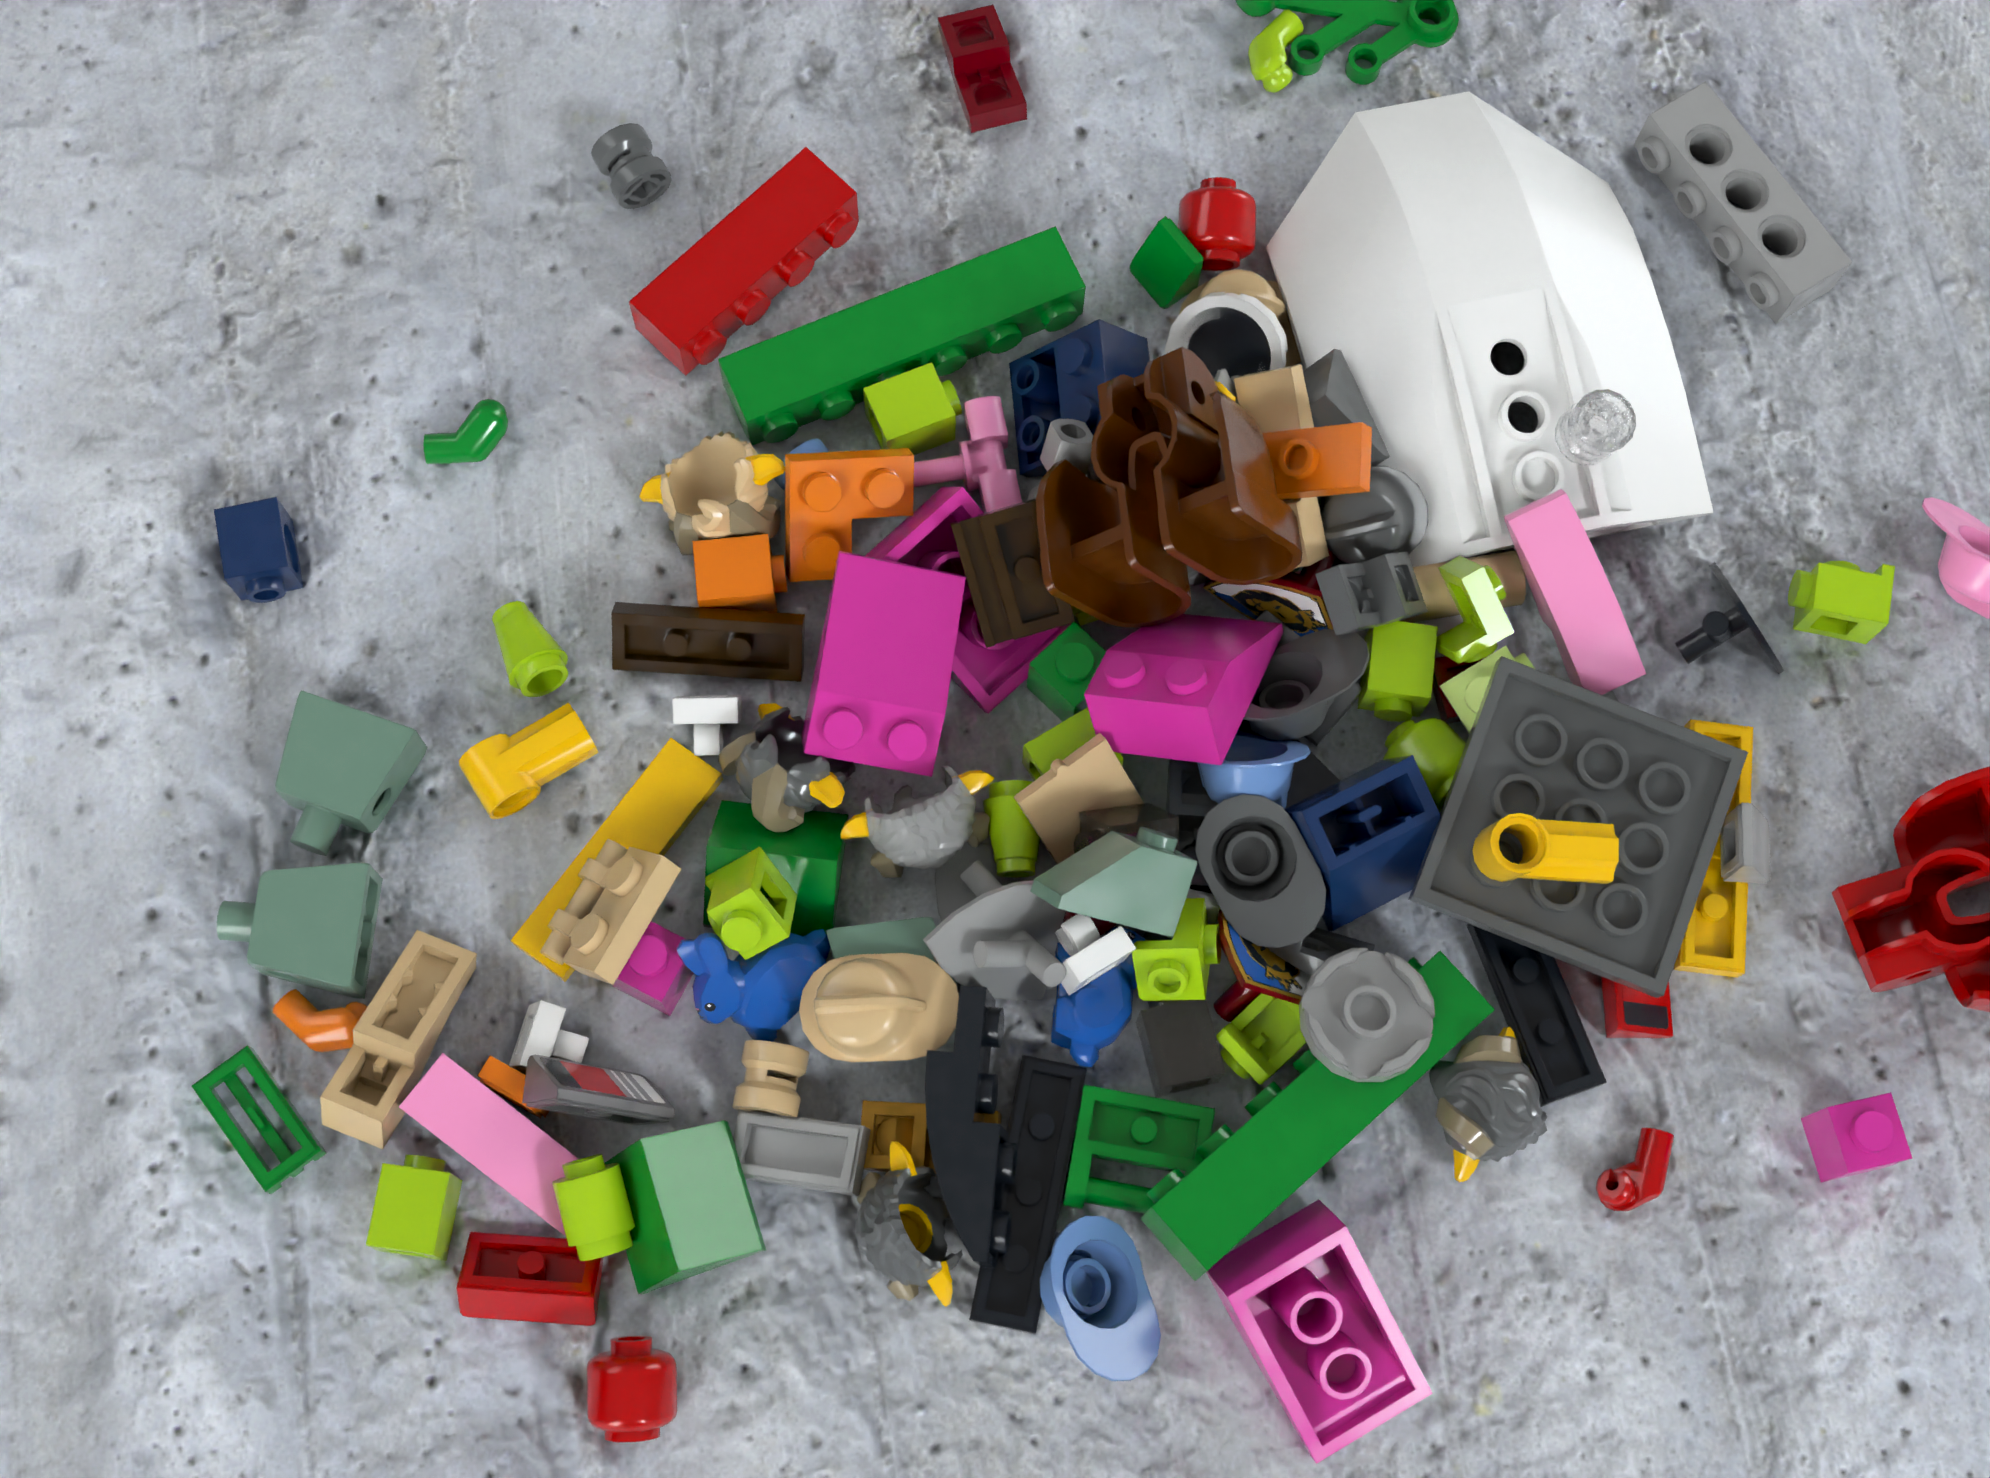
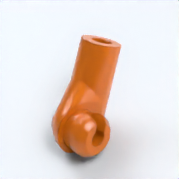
M293 989L275 1004L272 1013L310 1049L318 1052L350 1049L353 1046V1029L368 1006L360 1002H350L345 1008L339 1007L319 1011L297 989Z

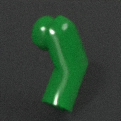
M494 399L481 400L475 405L457 432L425 434L423 446L426 463H469L485 460L507 431L508 418L505 407Z

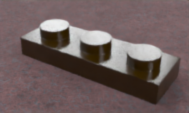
M615 602L611 612L612 670L802 681L804 672L805 614Z

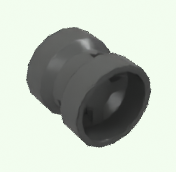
M634 123L619 125L609 130L596 141L591 151L592 158L599 171L605 176H610L612 179L610 184L611 191L619 205L625 209L640 208L654 202L665 193L672 181L671 174L663 160L652 155V142L642 126Z

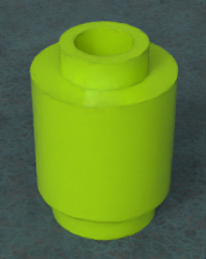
M596 1154L563 1164L562 1168L565 1177L553 1181L552 1185L568 1246H576L579 1260L588 1261L605 1257L633 1246L629 1230L635 1227L619 1163L605 1165L602 1154Z

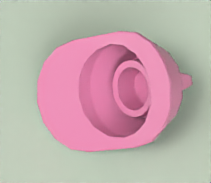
M1933 497L1925 498L1922 507L1926 514L1947 533L1938 562L1939 577L1947 594L1957 603L1990 619V528L1976 517L1953 504Z

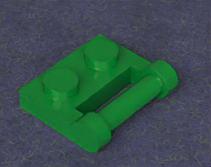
M1084 1085L1063 1206L1083 1209L1084 1203L1145 1214L1154 1205V1202L1147 1196V1193L1152 1188L1090 1177L1092 1158L1168 1172L1177 1167L1184 1176H1187L1204 1160L1196 1152V1149L1212 1134L1215 1108Z

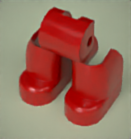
M1989 766L1945 781L1918 797L1911 804L1905 814L1899 819L1893 833L1895 849L1901 865L1900 868L1838 886L1831 892L1871 992L1897 989L1945 973L1953 993L1963 1007L1990 1012V912L1976 916L1957 917L1952 913L1947 901V896L1990 881Z

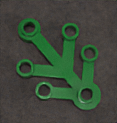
M1235 0L1241 10L1252 17L1264 16L1276 8L1337 18L1315 33L1303 34L1293 40L1288 56V64L1295 73L1303 76L1313 75L1318 72L1326 54L1370 26L1378 24L1395 27L1374 43H1361L1350 50L1345 65V72L1352 82L1360 85L1374 82L1379 75L1382 64L1413 44L1428 48L1444 45L1454 36L1459 22L1458 12L1453 0H1396L1397 2L1387 0ZM1421 19H1430L1435 24H1427ZM1303 50L1310 51L1315 55V58L1304 59L1298 55V52ZM1360 59L1367 60L1373 67L1364 69L1359 67L1355 61Z

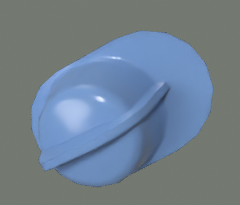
M1238 729L1222 765L1198 762L1197 764L1203 787L1210 799L1218 804L1224 799L1247 794L1264 796L1285 809L1294 763L1305 759L1310 754V749L1306 744L1297 741L1268 740L1262 736Z
M1083 1216L1068 1223L1055 1239L1051 1256L1045 1262L1041 1273L1040 1297L1051 1318L1064 1328L1077 1358L1094 1374L1110 1381H1131L1149 1370L1158 1356L1161 1338L1157 1312L1143 1274L1138 1252L1133 1240L1119 1224L1104 1216Z

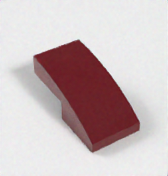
M994 5L938 17V27L947 61L971 133L1027 120V102L1011 65L1009 42Z

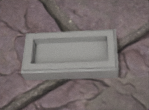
M738 1110L733 1140L745 1180L859 1196L871 1129L862 1125L782 1116L752 1110Z

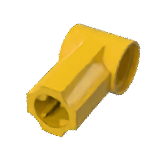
M568 702L511 736L497 734L478 742L461 756L459 767L489 817L501 819L529 805L540 794L541 786L599 752L582 721Z
M1524 813L1509 814L1481 830L1474 841L1473 856L1480 872L1488 878L1500 882L1523 878L1608 884L1613 881L1615 868L1619 862V838L1616 837L1614 824L1541 820ZM1502 832L1511 833L1520 841L1523 856L1519 864L1510 862L1502 855L1499 848V838Z

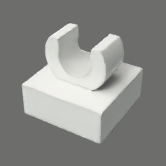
M742 695L677 696L672 699L673 724H694V755H719L723 750L722 723H739L742 720Z
M1077 914L1062 923V928L1055 932L1059 942L1071 956L1063 962L1066 968V975L1061 982L1068 995H1071L1122 963L1136 949L1122 926L1101 938L1092 919L1081 914Z
M540 1000L528 1007L509 1066L526 1074L527 1061L531 1055L535 1054L581 1063L589 1038L560 1030L566 1008Z

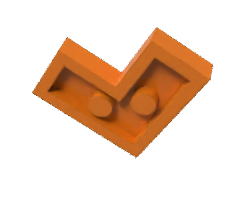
M909 448L785 454L786 576L790 582L833 579L839 551L852 553V519L913 516L914 454Z

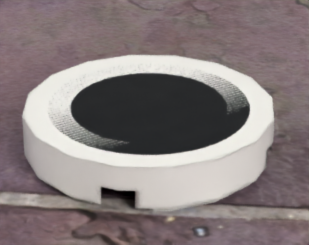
M1225 292L1210 293L1185 307L1171 325L1165 347L1166 354L1180 347L1193 351L1204 362L1213 379L1217 371L1221 369H1226L1231 378L1235 375L1243 376L1283 368L1286 364L1285 353L1288 351L1286 334L1276 315L1257 298L1242 293L1237 295Z

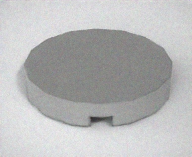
M1351 948L1329 957L1307 981L1299 1003L1300 1029L1311 1053L1332 1073L1355 1082H1384L1405 1073L1428 1049L1433 1035L1434 999L1422 975L1403 958L1389 952L1382 954L1377 951H1367L1369 948Z

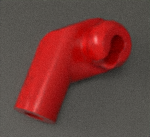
M1641 1128L1635 1160L1614 1170L1611 1168L1607 1169L1598 1177L1596 1190L1601 1203L1613 1211H1630L1659 1197L1664 1190L1674 1135L1655 1128Z

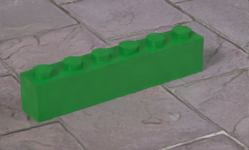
M1056 226L721 357L718 359L723 386L752 446L763 441L767 443L781 442L794 435L799 427L821 418L825 421H831L845 416L854 409L856 404L864 402L863 388L931 362L937 375L945 376L962 368L967 360L989 351L993 354L1003 353L1017 346L1026 336L1044 329L1048 332H1055L1069 326L1079 315L1083 314L1086 286Z
M1441 951L1437 952L1423 966L1415 957H1412L1407 962L1422 975L1434 999L1435 1017L1433 1018V1035L1428 1049L1405 1073L1384 1082H1355L1332 1073L1308 1049L1292 1064L1300 1074L1283 1090L1275 1081L1271 1082L1244 1107L1252 1116L1250 1120L1235 1133L1225 1123L1196 1149V1152L1204 1159L1187 1176H1184L1175 1167L1147 1193V1196L1154 1202V1205L1142 1216L1141 1220L1194 1281L1216 1264L1495 1010Z

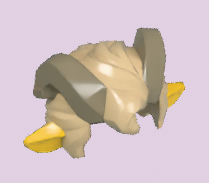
M721 431L719 434L714 435L713 438L710 436L703 438L698 446H695L692 451L683 454L682 458L672 459L671 464L665 465V474L653 476L643 484L639 497L643 502L662 504L663 510L668 513V518L670 519L668 521L669 530L674 532L675 541L682 556L694 555L692 541L768 534L769 539L776 536L780 527V505L782 503L780 500L768 495L767 482L783 474L785 466L783 461L774 454H757L751 442L740 441L739 438H735L734 433L727 432L724 434Z

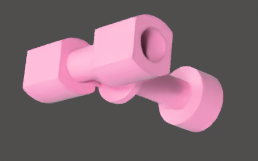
M985 396L964 402V419L969 441L959 442V455L914 462V487L964 479L967 491L979 489L984 513L1021 503L1022 499L1016 470L1007 469L1003 450L1008 448V432L1000 396Z

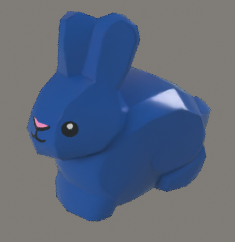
M1119 926L1112 927L1105 933V935L1115 930ZM1123 927L1133 944L1136 941H1146L1133 930ZM1058 942L1055 957L1063 964L1071 956L1065 951L1061 943ZM1132 953L1122 963L1071 995H1068L1061 983L1057 985L1055 1005L1052 1012L1051 1042L1068 1049L1073 1060L1079 1066L1092 1067L1099 1059V1050L1112 1044L1131 1020L1134 989L1137 988Z
M823 929L812 931L805 936L790 933L788 938L747 960L741 954L734 960H730L720 937L714 933H703L695 940L682 939L676 950L683 963L696 974L692 988L695 1008L700 1019L707 1023L718 1024L730 1017L734 1023L745 1027L753 1040L773 1042L777 1038V1030L799 1011L802 990L813 972L827 963L830 943Z

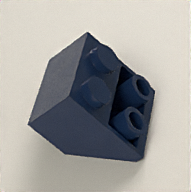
M1098 319L1009 363L1020 475L1025 477H1041L1046 474L1047 470L1042 464L1040 456L1050 422L1057 419L1079 420L1086 423L1094 436L1098 423L1101 420L1097 386L1122 374L1133 378L1143 374L1147 363L1150 362L1147 338Z
M1413 755L1381 760L1284 809L1295 822L1320 869L1326 888L1325 909L1322 918L1328 931H1334L1411 891L1430 839L1440 819L1438 808Z

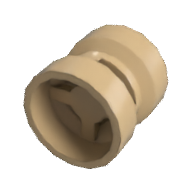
M762 1040L745 1041L741 1062L746 1068L744 1082L736 1087L732 1105L733 1109L798 1117L801 1098L796 1092L798 1078L806 1074L810 1053L802 1048Z

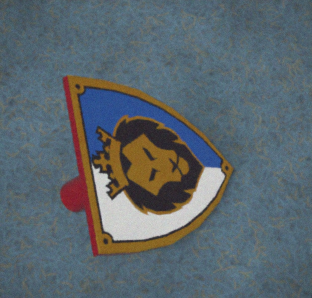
M1329 549V556L1310 566L1303 567L1300 574L1290 572L1278 579L1250 585L1223 584L1210 580L1203 586L1204 589L1226 605L1253 621L1264 610L1269 611L1300 637L1322 629H1334L1315 575L1332 568L1336 556Z
M1219 909L1218 923L1221 948L1237 980L1214 1002L1213 1006L1216 1013L1225 1021L1232 1022L1261 993L1299 1005L1311 975L1292 966L1271 952L1267 947L1257 946L1239 936L1226 920L1221 909Z

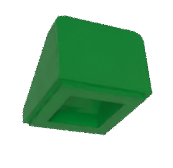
M1165 216L1158 221L1132 259L1129 269L1159 307L1167 309L1198 287L1204 257L1175 223Z

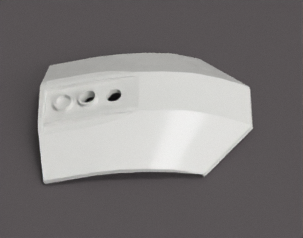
M1471 92L1355 112L1264 251L1267 250L1286 307L1303 369H1307L1333 349L1342 351L1390 455L1389 458L1377 466H1388L1407 474L1419 485L1428 503L1429 523L1423 540L1409 554L1412 566L1417 567L1448 562L1459 555L1465 558L1515 551L1516 549L1504 516L1560 489L1566 492L1589 539L1714 513L1688 401L1670 335L1633 228L1609 183ZM1510 342L1520 348L1524 356V365L1518 374L1504 375L1494 368L1490 355L1495 344ZM1524 402L1535 410L1538 424L1534 432L1522 433L1512 427L1508 419V408L1511 403Z

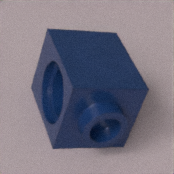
M277 497L214 509L224 579L241 601L249 600L256 603L272 602L284 597L287 591L304 588L293 520Z

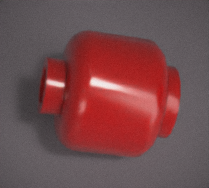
M1224 177L1204 179L1200 182V188L1188 192L1180 200L1178 228L1204 257L1201 270L1227 271L1236 269L1240 266V260L1248 257L1255 249V199L1249 193L1237 189L1236 181Z
M652 1337L612 1338L610 1339V1351L602 1352L592 1357L587 1364V1416L592 1426L604 1430L605 1440L611 1442H641L660 1437V1427L672 1422L677 1414V1367L675 1359L666 1351L652 1349Z

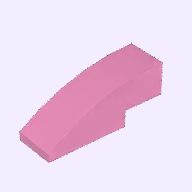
M1560 489L1504 516L1543 622L1552 631L1570 681L1577 686L1603 695L1645 675L1644 666L1619 603L1566 492Z
M442 1053L401 1103L399 1108L566 1236L552 1182L565 1177L562 1168L563 1164L578 1158Z

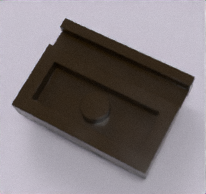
M1036 498L950 523L986 648L1011 639L1016 640L1071 624L1075 621L1071 605L1051 595L1043 582Z

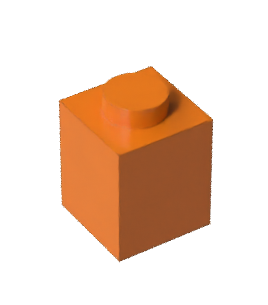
M768 534L692 541L699 607L777 612L776 593L788 592L784 555L772 556Z

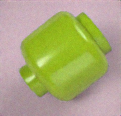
M1429 718L1417 723L1413 720H1407L1398 725L1388 735L1385 741V747L1388 750L1383 760L1413 755L1440 813L1466 742L1441 719Z

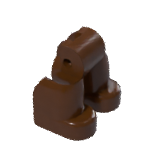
M1180 347L1148 362L1144 373L1135 378L1122 374L1097 386L1101 420L1092 439L1091 461L1096 475L1101 480L1087 477L1074 465L1063 459L1053 464L1039 483L1036 496V511L1042 577L1045 588L1051 595L1104 623L1117 627L1138 628L1154 626L1171 621L1184 614L1191 606L1187 565L1208 578L1223 584L1250 585L1278 579L1293 571L1302 561V547L1297 516L1286 502L1277 497L1270 453L1259 425L1242 406L1219 392L1213 376L1204 362L1193 351L1184 347Z

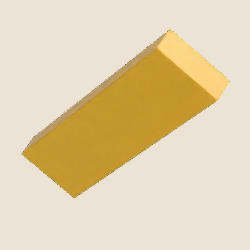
M1690 719L1684 725L1685 728L1748 752L1727 814L1742 802L1751 803L1753 727ZM1720 835L1674 964V970L1738 978L1745 974L1748 883L1723 881V877H1721Z
M670 738L510 941L562 981L566 982L575 969L566 963H563V965L555 963L542 955L540 950L552 932L548 924L557 909H566L581 884L582 879L578 874L587 859L595 860L607 839L617 842L627 850L629 847L664 856L723 781L722 773L697 755H694V753L673 738Z

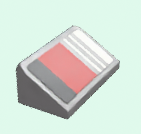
M536 1054L531 1055L527 1061L522 1103L527 1104L526 1107L636 1126L666 1123L670 1119H674L675 1108L652 1082L641 1074Z

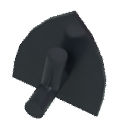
M1712 563L1709 565L1710 569L1735 607L1725 613L1720 611L1708 613L1703 619L1702 627L1675 642L1676 647L1687 664L1749 628L1778 674L1784 671L1783 667L1742 601L1716 563Z

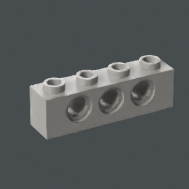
M1706 81L1649 114L1634 143L1642 164L1648 171L1658 175L1673 194L1674 201L1680 212L1687 218L1693 219L1708 238L1715 256L1732 268L1745 285L1750 300L1758 308L1765 310L1775 324L1834 288L1852 261ZM1694 157L1702 159L1707 164L1698 162ZM1729 201L1737 203L1743 209L1734 207ZM1765 246L1775 249L1780 255L1771 253Z

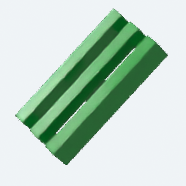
M247 1045L192 1085L194 1091L266 1193H274L282 1187L281 1183L287 1178H294L304 1171L303 1167L310 1161H317L327 1154L260 1057L250 1046ZM243 1067H246L301 1145L302 1148L294 1154L237 1074ZM222 1082H225L280 1161V1164L272 1170L214 1089Z

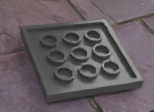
M1501 656L1494 666L1440 812V819L1430 839L1408 900L1652 997L1664 996L1748 752ZM1524 813L1541 820L1614 824L1616 837L1619 838V862L1615 868L1614 879L1608 884L1523 878L1500 882L1492 880L1480 872L1474 862V841L1481 830L1509 814ZM1502 832L1499 838V848L1502 855L1510 862L1519 864L1523 856L1520 841L1511 833Z

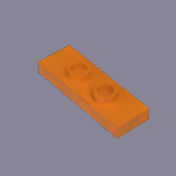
M1358 422L1262 433L1270 453L1277 497L1281 500L1370 492L1372 427L1365 423Z

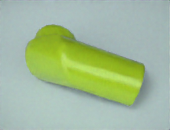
M1290 10L1281 12L1252 40L1248 49L1253 77L1257 81L1261 80L1264 89L1272 93L1280 91L1291 82L1293 73L1290 67L1285 64L1287 60L1285 48L1304 30L1299 17Z

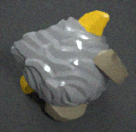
M942 766L941 768L945 774L944 783L947 790L938 791L930 797L922 796L915 799L912 797V788L909 785L902 786L894 794L893 807L886 814L883 813L881 806L874 802L873 795L871 794L865 798L863 807L865 812L854 815L844 824L840 833L841 839L869 837V842L877 850L872 855L870 863L873 867L877 868L884 878H901L905 866L919 869L939 868L948 859L953 858L958 851L963 849L965 842L972 847H978L988 838L990 817L984 812L974 813L976 799L973 795L993 782L994 777L982 770L967 771L958 775L950 766Z

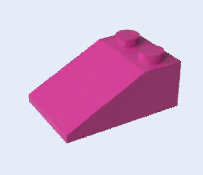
M941 487L913 512V516L906 518L865 556L965 576L950 523L969 519L984 512L963 487ZM965 580L951 678L985 713L989 714L1028 678L1029 663L1071 624L1016 640L1011 639L986 648L967 580Z
M839 551L801 735L805 754L821 755L822 757L932 777L947 707L966 580L964 575Z
M1182 614L1165 623L1139 628L1107 649L1084 693L1095 734L1101 733L1108 741L1113 752L1222 765L1283 635L1282 623Z
M1319 1199L1225 1254L1206 1272L1236 1329L1316 1464L1433 1394L1349 1230Z

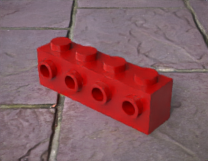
M805 147L629 301L636 330L685 376L697 365L709 364L719 356L727 343V339L744 324L746 326L753 325L761 319L768 310L771 300L786 286L794 287L800 284L809 275L815 261L830 247L834 249L841 247L852 237L859 222L857 192L812 151Z

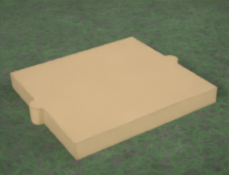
M1101 733L1086 742L1064 760H1054L1049 771L1014 796V799L1056 864H1059L1111 831L1121 833L1149 812L1108 741Z

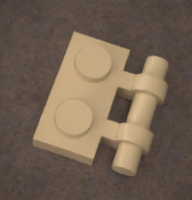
M607 839L596 859L588 858L578 874L582 882L566 909H557L549 922L548 927L552 932L540 953L557 964L563 965V963H566L581 974L614 985L680 873L681 868L663 855L629 847L627 850L617 842Z

